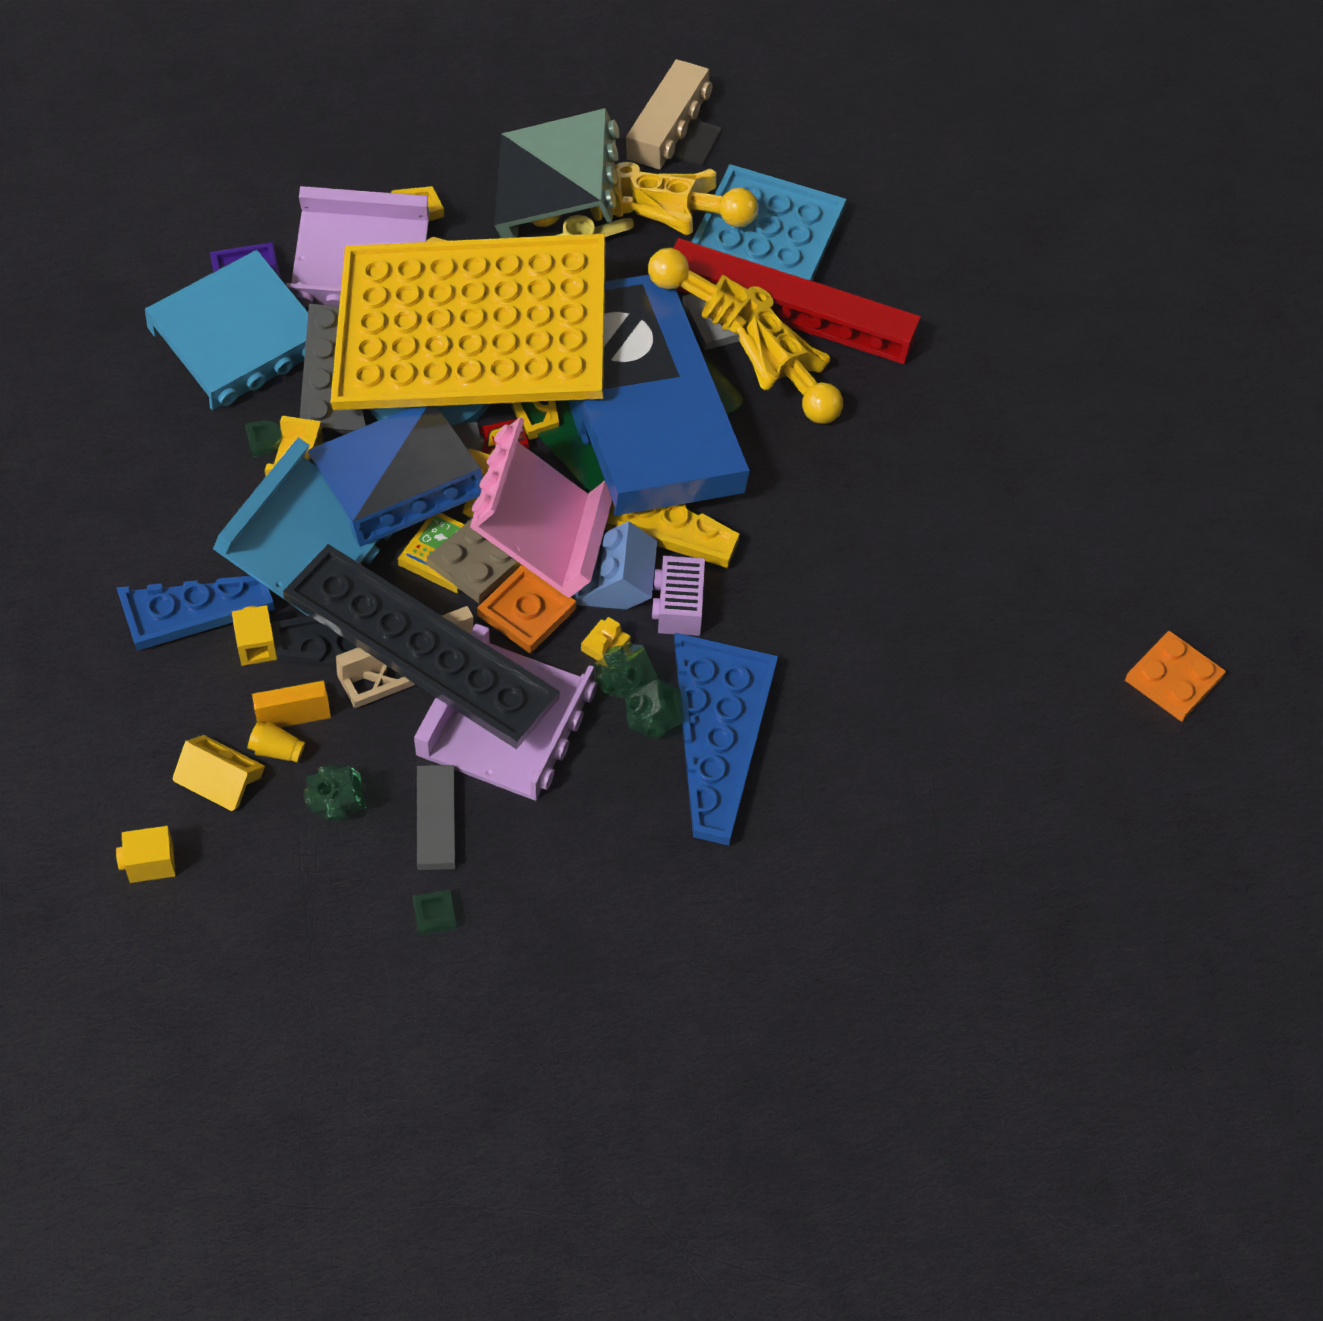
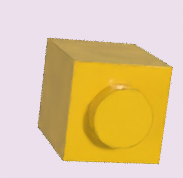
M267 605L260 607L249 606L242 610L232 611L241 666L277 660Z
M168 826L122 832L123 847L116 848L117 864L119 870H126L130 883L176 876L173 842Z

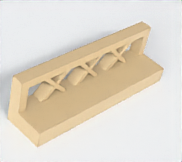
M468 606L442 615L469 634L473 629V615ZM359 647L336 656L337 676L354 708L416 685L405 677L394 679L385 676L387 665ZM361 679L375 682L373 689L361 694L357 693L352 683Z

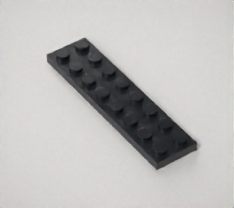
M329 544L283 590V597L286 601L515 749L522 744L559 700V690Z

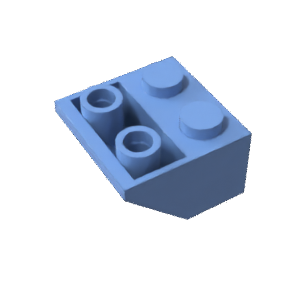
M629 521L603 533L591 582L573 595L576 605L629 609L651 599L657 540Z

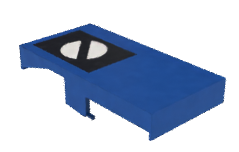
M649 275L605 281L603 399L569 400L568 403L578 434L585 445H589L588 432L615 506L614 515L618 516L745 493L750 470L676 289L666 290L658 287L651 281Z

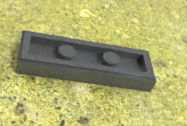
M454 765L417 766L418 870L455 869Z

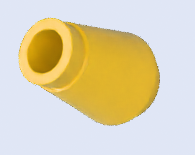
M257 721L247 748L255 751V755L298 763L303 753L305 742L300 741L269 721L266 724Z

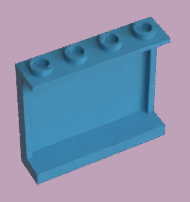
M257 250L145 308L147 328L154 337L160 334L209 396V404L212 411L221 406L232 404L237 397L250 390L259 389L266 381L275 376L288 373L293 366L303 362L305 359L308 312Z

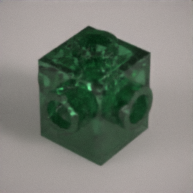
M626 643L623 646L611 647L602 654V659L593 663L598 673L596 681L601 690L608 695L623 699H629L642 692V686L658 677L642 645Z
M655 679L648 684L642 685L638 690L625 697L626 718L629 728L649 738L654 739L663 736L668 730L685 721L681 690L663 681Z
M338 765L324 766L317 770L318 774L306 776L308 788L304 789V799L307 808L326 821H340L346 819L349 812L366 809L360 773L350 766L342 768Z

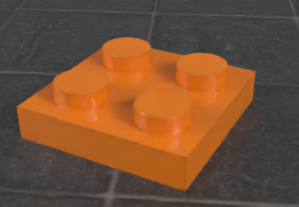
M521 565L477 607V616L531 654L576 610V601L571 597L568 598Z
M1168 631L1128 672L1125 681L1183 722L1223 679L1226 671L1171 631Z

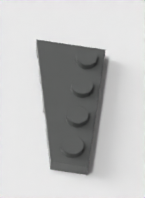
M309 304L300 418L321 421L322 433L346 435L366 425L362 409L333 410L330 402L339 307Z

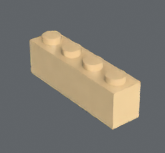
M675 60L626 136L627 160L660 170L665 161L672 158L675 145L679 139L685 137L691 120L697 118L702 102L710 97L712 83L709 82L708 68Z

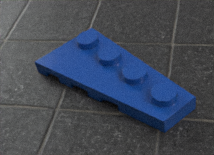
M252 576L219 578L216 580V583L200 584L198 580L185 581L183 586L174 587L151 584L147 585V589L130 590L129 586L117 587L137 651L232 623V611L242 610L245 607L267 605L268 612L275 610L269 589Z

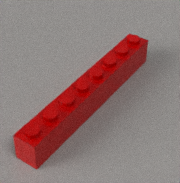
M678 238L673 249L679 250L686 257L690 271L714 285L724 275L746 289L756 286L766 290L773 298L774 303L771 310L787 326L905 364L915 340L921 316ZM680 286L676 288V290L687 294H692Z

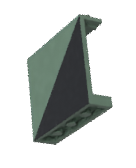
M606 108L501 134L494 226L501 238H518L519 224L596 206L600 207L608 223L612 222L613 208L616 207L614 185L617 184L615 161H618L616 139L619 138V128L617 122L611 120Z

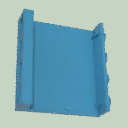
M299 437L221 531L213 550L283 599V590L327 544L359 564L365 563L368 566L381 550L376 545L382 538L359 547L354 539L347 515L317 467L304 458L309 444ZM394 533L383 537V539L388 541Z

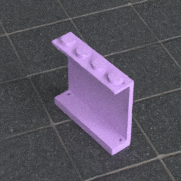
M300 186L299 201L302 213L292 282L286 283V286L303 307H309V304L339 307L345 246L426 242L430 216L428 196Z
M475 624L470 633L472 636L559 690V700L522 744L515 749L438 698H435L414 737L416 755L440 765H454V770L536 801L542 788L547 790L553 780L554 769L552 768L556 760L562 761L569 746L567 738L571 730L576 732L581 724L584 713L581 710L585 702L591 703L595 696L598 683L594 682V667L589 665L585 674L579 677L490 644L489 628Z

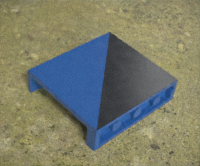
M437 406L411 407L307 450L311 463L317 467L347 515L354 539L359 547L480 496L482 490L479 487L483 479L481 468Z

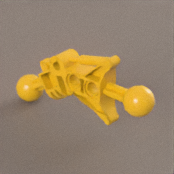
M622 162L615 165L617 184L614 185L616 207L613 208V215L621 217L623 213H630L634 210L636 214L664 223L684 235H689L693 232L692 215L694 211L720 214L721 218L728 225L735 228L746 227L757 218L759 210L757 197L745 188H732L723 196L706 194L716 188V172L712 169L696 174H653L640 172V167L632 162ZM600 207L590 208L593 218L596 221L602 220L604 215ZM561 215L531 221L530 223L537 227H548L555 224Z
M673 248L660 249L650 258L648 273L654 284L666 290L676 289L680 286L706 301L702 311L703 318H710L715 325L721 324L722 329L725 331L729 329L733 333L739 334V341L754 366L759 385L762 389L770 390L777 379L787 376L804 395L802 398V408L806 417L811 421L827 424L840 416L843 409V398L840 391L831 383H817L808 372L821 373L830 362L829 355L812 348L771 310L774 303L773 298L766 290L756 286L746 289L724 275L714 285L690 271L686 257L679 250Z

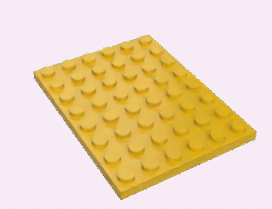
M605 234L345 246L330 401L332 409L351 410L603 399Z

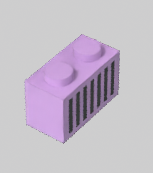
M663 556L662 570L655 569L654 590H661L660 598H653L652 619H659L658 633L700 636L705 559Z

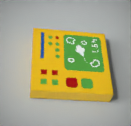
M442 513L427 518L398 557V565L458 594L460 589L427 566V556L465 524Z

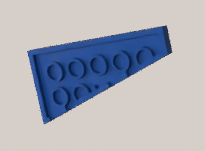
M675 633L674 645L693 837L729 846L778 656Z

